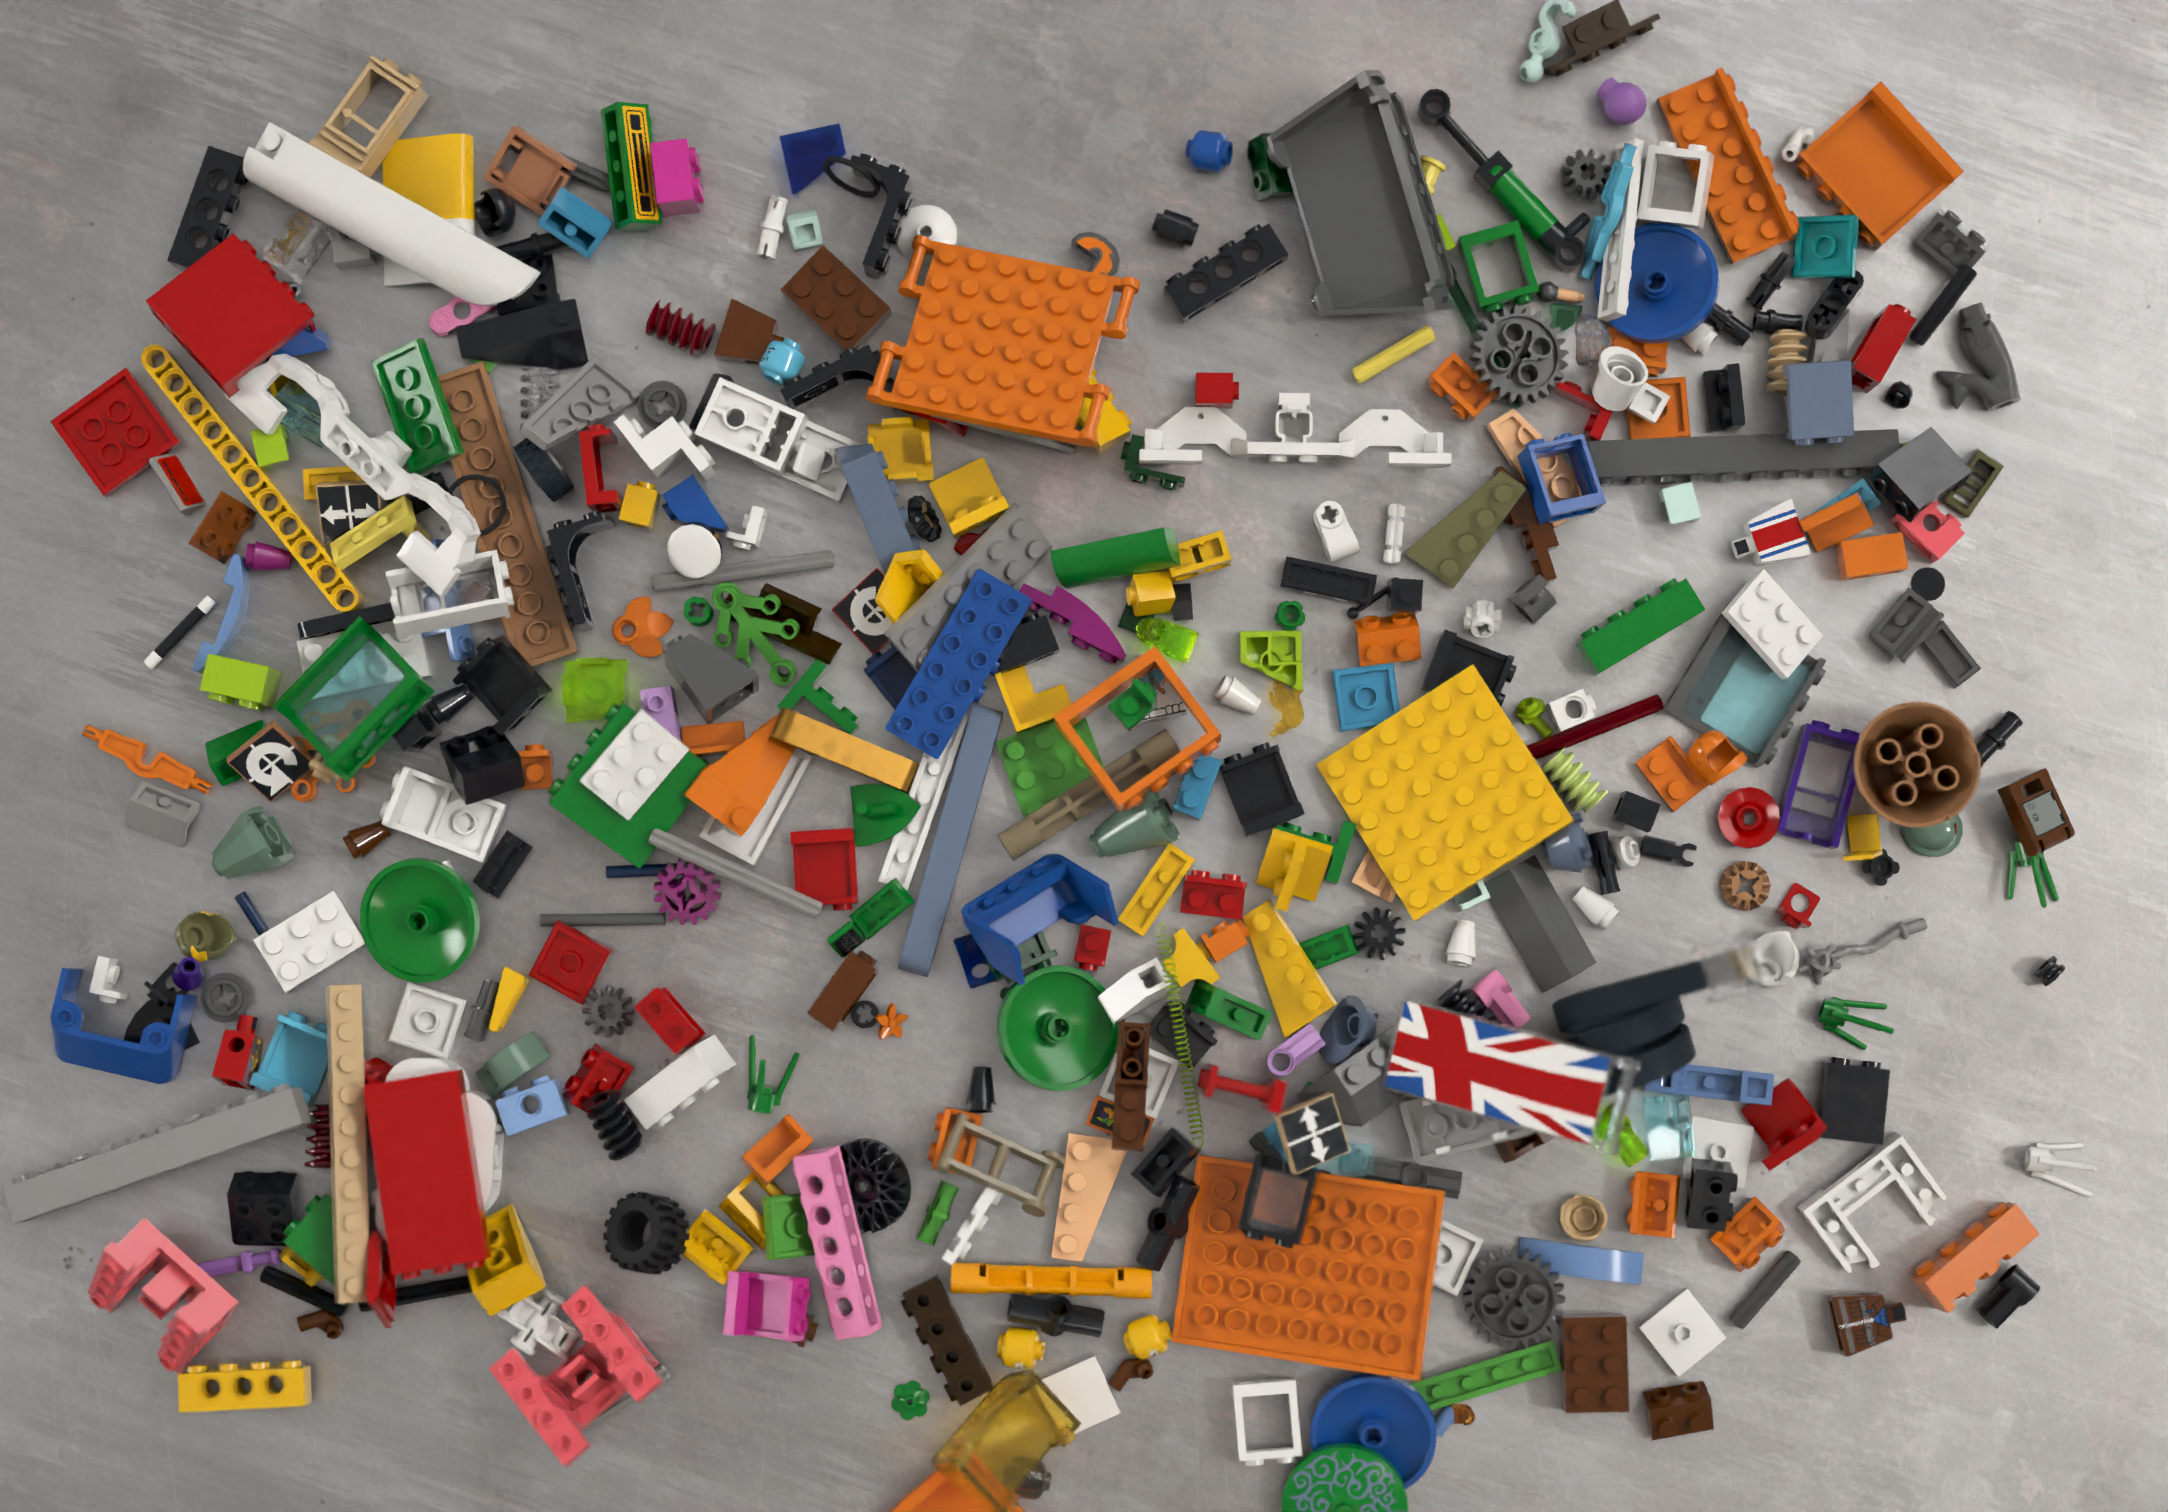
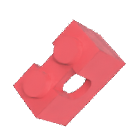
M1937 500L1923 509L1911 523L1897 512L1888 520L1932 563L1939 560L1965 534L1960 528L1962 525L1957 518L1949 513L1945 516L1936 508L1939 505ZM1924 517H1930L1934 520L1936 527L1933 532L1924 528Z

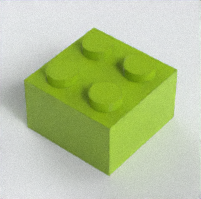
M208 654L199 690L209 693L208 699L228 705H234V701L238 700L239 706L264 712L265 707L274 708L272 705L276 702L283 672L264 665Z

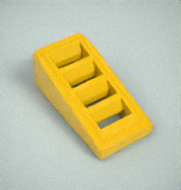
M505 966L502 971L489 1024V1030L493 1032H502L530 982L528 976L509 966Z

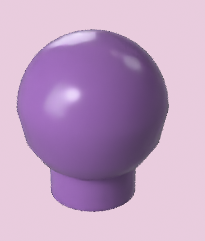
M1611 77L1597 91V98L1604 102L1605 113L1616 124H1633L1643 116L1646 110L1647 101L1644 92L1639 86L1630 82L1619 83Z

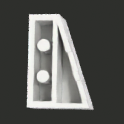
M713 1035L690 1048L624 1101L645 1130L654 1125H657L660 1129L674 1118L672 1112L678 1108L683 1111L696 1102V1094L702 1090L704 1093H707L720 1083L718 1078L734 1067L736 1063L717 1037Z

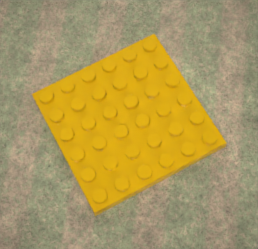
M1473 664L1316 764L1353 824H1356L1355 828L1415 922L1574 822L1572 816Z

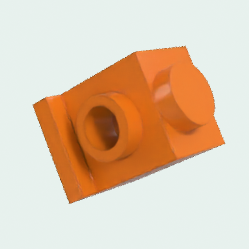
M1240 919L1231 925L1226 920L1211 929L1213 936L1210 938L1206 933L1199 936L1214 962L1217 963L1247 945L1246 937L1250 934Z

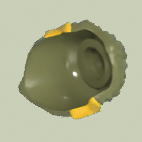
M203 910L187 915L175 927L174 932L175 940L183 954L196 959L197 962L218 959L237 941L235 932L227 919L219 915V913L210 914Z

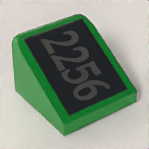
M848 921L827 938V942L842 958L846 957L850 951L855 950L866 940L865 936L852 921Z

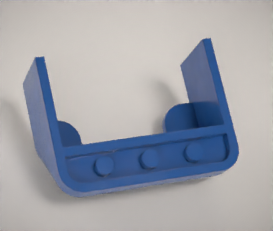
M1049 854L1038 859L967 903L961 911L966 927L991 966L1020 986L1026 982L1020 964L1021 954L1017 946L1062 918L1069 923L1083 924L1097 915L1113 926L1119 924L1109 883L1060 854Z
M62 968L51 1012L55 1053L61 1061L156 1084H166L176 1078L195 1006L196 995L177 994L171 1023L157 1022L148 1025L142 1033L140 1044L81 1030L84 1015L81 1007L75 1001L83 969Z

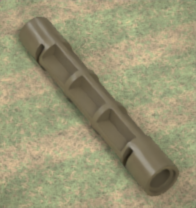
M1164 729L1103 769L1122 793L1178 754L1180 749L1169 732ZM1091 775L997 834L1011 859L1015 861L1107 803L1110 799Z

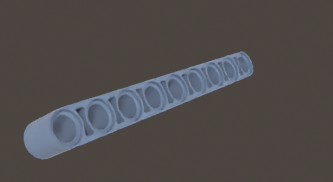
M974 704L972 707L899 960L898 969L925 977L929 975L1004 714L1002 711Z

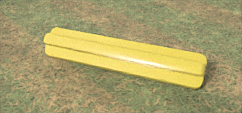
M1428 325L1422 327L1352 369L1353 377L1359 384L1365 382L1433 342L1436 338L1434 332Z

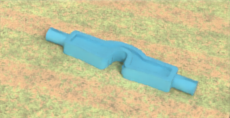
M1624 143L1619 161H1614L1601 194V200L1605 204L1606 210L1603 216L1597 215L1593 218L1585 244L1586 252L1584 257L1586 258L1579 274L1583 278L1592 279L1596 263L1602 262L1610 236L1620 220L1624 206V196L1634 167L1631 166L1637 149L1634 145Z

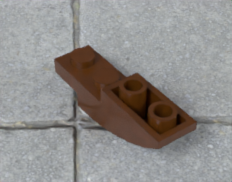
M1503 466L1496 467L1492 472L1494 477L1499 471L1503 470L1505 473H1507L1512 478L1517 480L1519 483L1524 485L1518 478H1516L1511 472H1509ZM1526 487V490L1505 517L1503 523H1509L1511 530L1523 527L1524 531L1520 532V536L1525 550L1530 549L1533 561H1530V568L1533 577L1541 574L1550 583L1557 577L1549 551L1556 549L1559 543L1551 523L1539 524L1529 491Z
M1119 1022L1112 1150L1143 1152L1150 1041L1149 1023Z

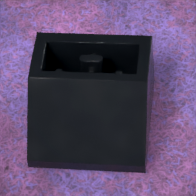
M493 726L483 727L478 731L455 736L450 740L439 743L454 787L466 805L525 786L521 756L506 735L500 736Z

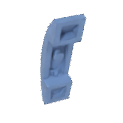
M234 553L232 555L223 583L234 587L215 644L204 641L201 643L192 669L198 673L203 674L208 654L225 657L243 625L249 602L250 577L249 569L245 568L246 558Z
M1687 1064L1680 1070L1645 1085V1091L1771 1105L1774 1074Z
M1520 1237L1518 1255H1523L1526 1248L1529 1249V1258L1533 1259L1540 1253L1541 1265L1549 1261L1552 1263L1548 1271L1549 1273L1559 1272V1275L1641 1285L1644 1253Z

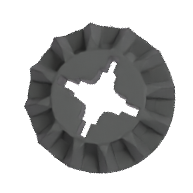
M668 381L651 383L644 388L639 396L638 411L640 417L653 429H656L671 416L678 423L686 415V397L683 391L674 383ZM668 394L667 403L675 410H664L658 418L659 409L651 401L662 402L663 398Z
M232 973L216 974L208 979L202 987L200 994L202 1009L208 1017L217 1022L227 1023L236 1021L239 1015L246 1013L251 1002L250 988L243 981V978ZM223 989L227 993H237L234 998L230 999V1007H227L226 1003H214V1001L219 1000L218 998L223 996Z

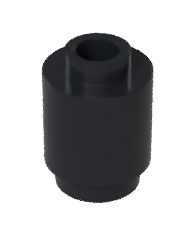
M1165 209L1163 214L1157 213L1152 230L1157 232L1155 237L1157 239L1180 247L1184 245L1191 247L1199 223L1193 222L1191 217Z

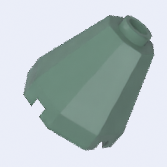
M262 806L251 807L243 812L212 852V866L218 875L231 879L283 866L293 859L292 853L287 854V851L292 848L291 841L279 821L273 815L269 818L263 815L267 811Z

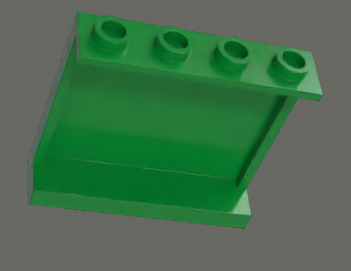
M623 699L619 706L614 703L606 712L603 718L607 722L601 730L595 728L588 736L585 743L589 746L583 754L576 753L566 766L570 771L562 780L558 777L547 792L551 795L548 804L640 869L656 848V846L649 843L652 831L656 828L665 832L670 830L691 802L684 793L701 770L709 765L710 762L705 758L701 759L689 750L630 820L625 819L580 782V778L637 713Z

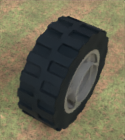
M525 438L513 447L530 478L544 491L551 501L556 502L574 488L564 471V467L550 449L543 451L528 438Z

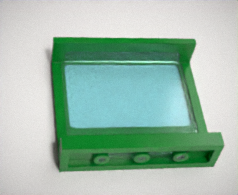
M359 616L272 706L288 718L326 760L324 763L328 768L348 782L435 691L375 628Z

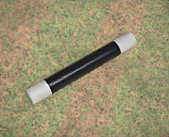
M207 595L143 661L144 664L153 670L217 602Z

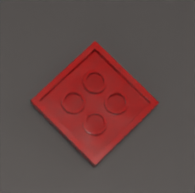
M127 368L121 370L50 421L105 497H108L151 466L149 459L168 454L181 444V441Z

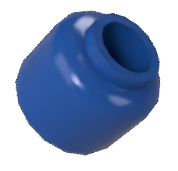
M1200 130L1195 134L1193 140H1188L1186 157L1190 158L1194 169L1221 172L1225 166H1229L1231 163L1233 144L1228 141L1226 134Z

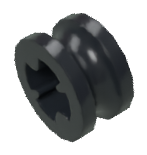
M2055 956L2046 960L2034 973L2037 978L2041 977L2043 979L2042 984L2044 986H2048L2055 981L2066 968L2063 964H2057Z
M860 1001L853 1006L851 1018L858 1027L870 1028L877 1023L875 1018L873 1017L871 1022L866 1020L864 1024L859 1021L860 1014L857 1011L861 1006L865 1009V1005L872 1008L870 1013L875 1017L879 1014V1009L871 1001Z

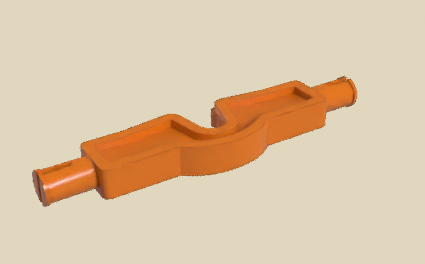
M87 724L85 729L95 733V735L83 730L82 736L98 742L97 747L124 760L127 767L139 776L148 779H164L185 790H190L192 787L206 795H209L211 791L202 787L201 784L208 788H213V783L197 776L198 771L180 763L164 752H158L151 764L145 765L143 759L147 750V744L125 737L110 729H106L103 732L90 724Z

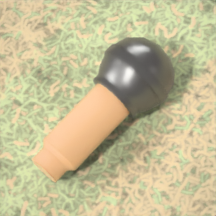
M1550 281L1540 284L1538 287L1539 292L1537 293L1538 298L1544 303L1556 300L1577 303L1583 302L1585 297L1584 293L1558 288V286Z

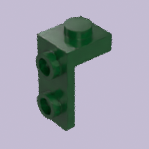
M1132 434L1130 442L1124 441L1121 459L1126 460L1124 475L1129 476V481L1140 484H1147V480L1159 482L1160 488L1176 491L1177 487L1184 488L1185 477L1138 467L1139 450L1142 449L1144 442L1143 436Z

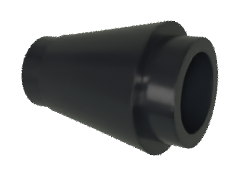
M463 683L460 686L430 697L431 701L425 705L439 725L444 721L448 723L474 697Z
M973 1067L966 1098L969 1112H993L996 1098L991 1074L992 1068Z

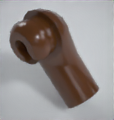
M325 1310L297 1317L298 1327L301 1332L318 1327L327 1333L328 1338L336 1339L341 1336L344 1329L341 1319Z
M1125 1359L1117 1368L1108 1384L1120 1392L1130 1378H1150L1153 1374V1366L1147 1359Z

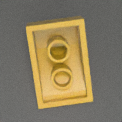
M512 1203L486 1217L492 1257L483 1260L484 1266L467 1269L473 1294L490 1317L546 1287L539 1262Z

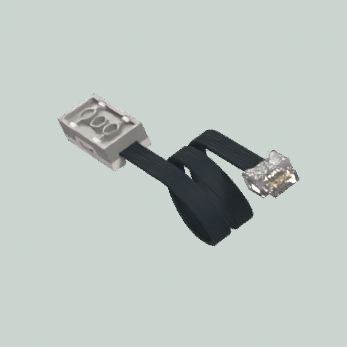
M1730 938L1702 945L1692 949L1693 956L1698 960L1585 990L1561 998L1553 1003L1552 1007L1557 1018L1559 1031L1564 1034H1574L1566 1038L1563 1044L1612 1058L1602 1097L1635 1089L1660 1080L1680 1070L1694 1059L1696 1050L1689 1027L1682 1023L1685 1019V1013L1680 996L1708 989L1705 996L1707 1002L1745 992V984L1762 980L1763 976L1752 940L1732 945ZM1421 1096L1398 1103L1416 1164L1527 1136L1539 1131Z

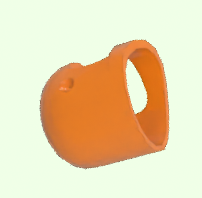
M1710 730L1703 733L1692 743L1688 751V758L1691 764L1710 785L1740 768L1748 759L1743 751H1738L1727 739V736L1719 730Z

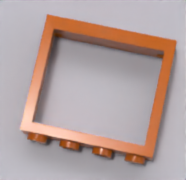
M1156 646L1149 649L1053 717L1057 729L1119 813L1125 809L1129 811L1134 806H1139L1143 802L1142 797L1150 791L1157 793L1169 783L1167 779L1176 773L1182 775L1194 766V760L1201 755L1204 757L1210 756L1215 749L1220 747L1218 743L1221 742L1219 730ZM1155 668H1158L1206 734L1121 793L1072 726L1130 687L1133 679L1137 678L1140 680Z

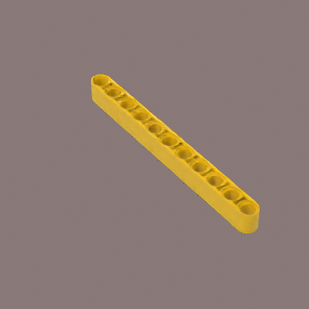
M160 345L146 347L141 355V362L144 368L333 607L342 613L362 609L364 597L361 591L345 571L339 569L334 564L330 552L266 471L258 466L254 456L174 355ZM159 354H164V363L160 367L154 368L153 359ZM177 378H183V387L173 392L171 388L172 382ZM201 401V412L197 415H191L190 408L193 403ZM215 425H220L221 434L219 437L210 439V429ZM234 449H239V459L234 463H229L228 454ZM252 473H258V483L253 487H248L247 477ZM276 496L278 499L277 507L272 511H267L265 508L266 501L270 497ZM295 520L297 523L296 531L291 535H286L284 532L286 523ZM309 544H314L316 547L315 555L310 559H305L303 556L304 548ZM328 568H333L335 571L334 579L329 583H324L322 580L323 572ZM346 592H352L354 595L353 603L348 607H343L341 597Z

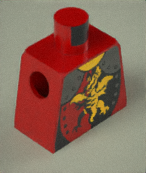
M239 1015L236 1031L225 1029L212 1077L224 1086L255 1090V1086L249 1084L253 1073L258 1072L263 1048V1040L255 1034L258 1021L256 1017ZM244 1045V1048L239 1051V1048Z

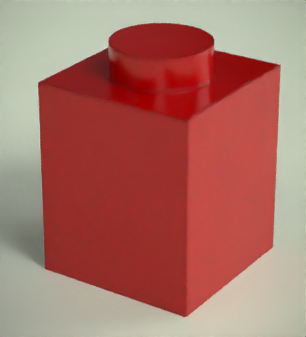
M1196 372L1195 407L1232 408L1233 400H1239V381H1233V373Z

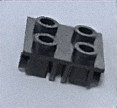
M552 254L519 260L541 273L532 286L519 297L497 303L498 315L502 316L543 304L561 301L560 294L557 292Z

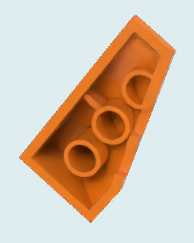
M780 713L755 730L751 737L740 745L729 749L726 752L727 754L721 759L703 768L684 793L687 798L741 837L762 810L797 748L771 737Z

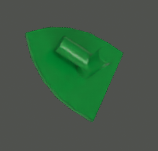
M882 784L850 786L855 846L862 847L877 844L897 835L913 820L921 806L908 794L891 786Z

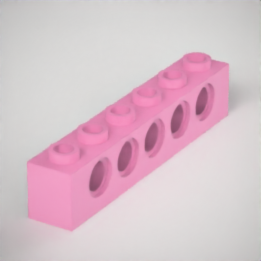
M840 1146L807 1150L792 1158L794 1163L793 1172L798 1180L801 1192L800 1201L805 1209L808 1221V1235L813 1242L815 1264L820 1272L823 1284L822 1294L827 1301L829 1309V1323L832 1330H834L836 1340L869 1336L882 1328V1322ZM818 1178L822 1181L823 1187L819 1184ZM825 1208L829 1211L830 1217L826 1214ZM832 1238L836 1241L837 1247L834 1245ZM840 1269L843 1271L845 1278L841 1275ZM847 1300L850 1301L852 1308L848 1305Z

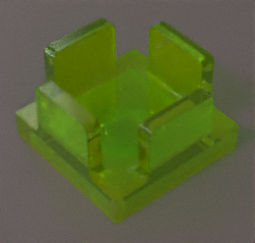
M598 657L578 658V661H565V674H562L563 706L566 707V723L607 722L603 717L614 703L619 706L624 699L629 706V664L627 659Z

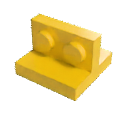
M1273 828L1255 884L1274 889L1272 895L1278 896L1275 908L1287 912L1292 895L1315 902L1333 846Z

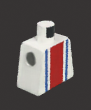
M1792 499L1786 500L1742 525L1745 537L1731 541L1732 551L1737 559L1752 554L1757 566L1799 560L1811 554Z

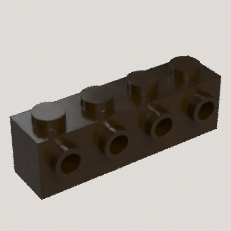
M938 1274L904 1291L903 1296L905 1299L901 1301V1304L909 1318L915 1317L919 1325L915 1331L922 1345L928 1344L934 1354L929 1357L937 1374L943 1372L948 1382L944 1385V1388L952 1402L957 1400L959 1405L962 1406L994 1389L995 1385Z

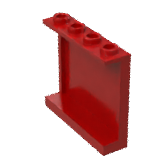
M234 233L146 300L150 311L229 398L239 391L235 382L303 329L308 327L313 333L317 330L313 322L315 314L305 302L299 304L294 299L296 294L285 281L280 283L274 277L276 272L266 260L260 262L255 257L257 252L246 239L241 242Z

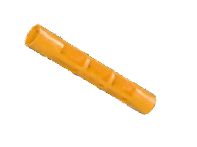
M954 1262L951 1267V1293L1026 1294V1296H1032V1294L1070 1295V1297L1089 1295L1151 1299L1152 1270L1146 1267L1084 1268L1071 1265V1267L1033 1266V1264L1012 1266Z

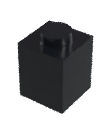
M1391 578L1388 580L1386 611L1408 613L1422 611L1423 580Z

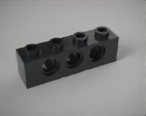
M208 146L167 259L174 267L186 270L229 237L231 216L237 213L241 203V198L239 197L243 185L246 186L249 181L243 172L244 157ZM227 178V187L224 190L217 191V182L220 179ZM211 207H218L216 217L209 220L206 219L207 210ZM206 235L208 238L206 245L202 248H196L195 242L197 238Z
M1269 223L1264 227L1258 224L1244 233L1246 237L1237 243L1234 240L1227 242L1218 249L1220 252L1218 255L1211 259L1205 256L1192 265L1194 269L1185 275L1179 272L1166 281L1168 285L1164 287V294L1183 324L1287 261L1288 253ZM1246 249H1253L1258 253L1259 258L1253 262L1246 261L1242 257V252ZM1220 265H1228L1233 273L1227 278H1222L1216 273V268ZM1199 280L1205 283L1207 289L1203 293L1196 294L1191 291L1189 285L1193 281Z

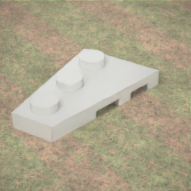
M986 1186L942 1257L944 1261L953 1265L957 1257L961 1260L964 1259L972 1246L968 1239L973 1231L981 1232L989 1217L984 1215L990 1204L996 1207L1004 1195L1003 1193Z

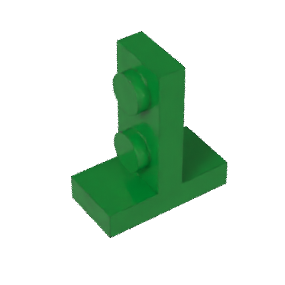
M816 659L777 707L780 710L784 707L794 711L803 699L806 698L845 732L853 736L860 728L855 723L858 717L845 706L841 710L831 703L834 697L821 686L817 691L813 688L828 671V668Z
M1343 821L1335 844L1330 842L1331 836L1315 831L1313 836L1301 833L1302 827L1284 822L1283 827L1276 826L1275 829L1333 846L1324 881L1334 885L1338 883L1356 824Z
M1197 979L1185 1005L1194 1013L1259 1041L1273 1013Z

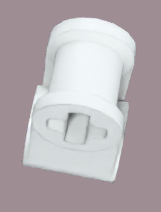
M1325 501L1320 504L1314 511L1313 520L1321 538L1324 552L1330 563L1359 552L1360 548L1357 538L1347 521L1341 505L1335 501ZM1325 509L1328 512L1335 513L1332 523L1328 519H1322L1321 516L1325 513Z

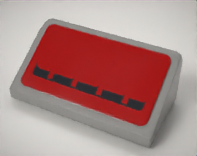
M170 453L149 459V464L179 512L189 516L206 505V501L178 455Z

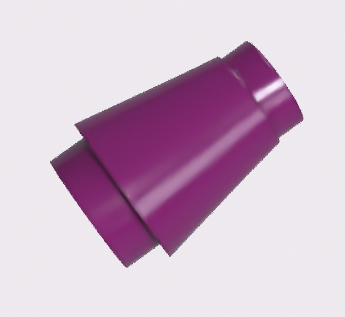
M258 541L255 544L248 543L245 568H252L253 572L290 569L292 554L288 550Z

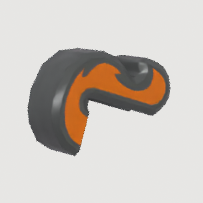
M1085 232L1079 233L1072 239V246L1091 259H1094V262L1087 271L1117 277L1120 259L1116 247L1107 238L1097 233Z

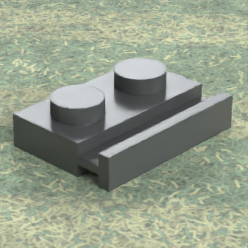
M1908 587L1869 633V637L1905 664L1940 623L1945 614L1936 610L1933 605Z

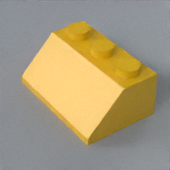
M1094 367L1089 380L1091 385L1098 383L1094 378L1097 375ZM1111 391L1108 400L1104 401L1096 430L1098 438L1094 448L1100 456L1131 435L1129 426L1132 425V422L1123 409L1117 411L1111 403L1115 399ZM1084 398L1078 419V425L1082 430H1084L1092 401L1089 398Z

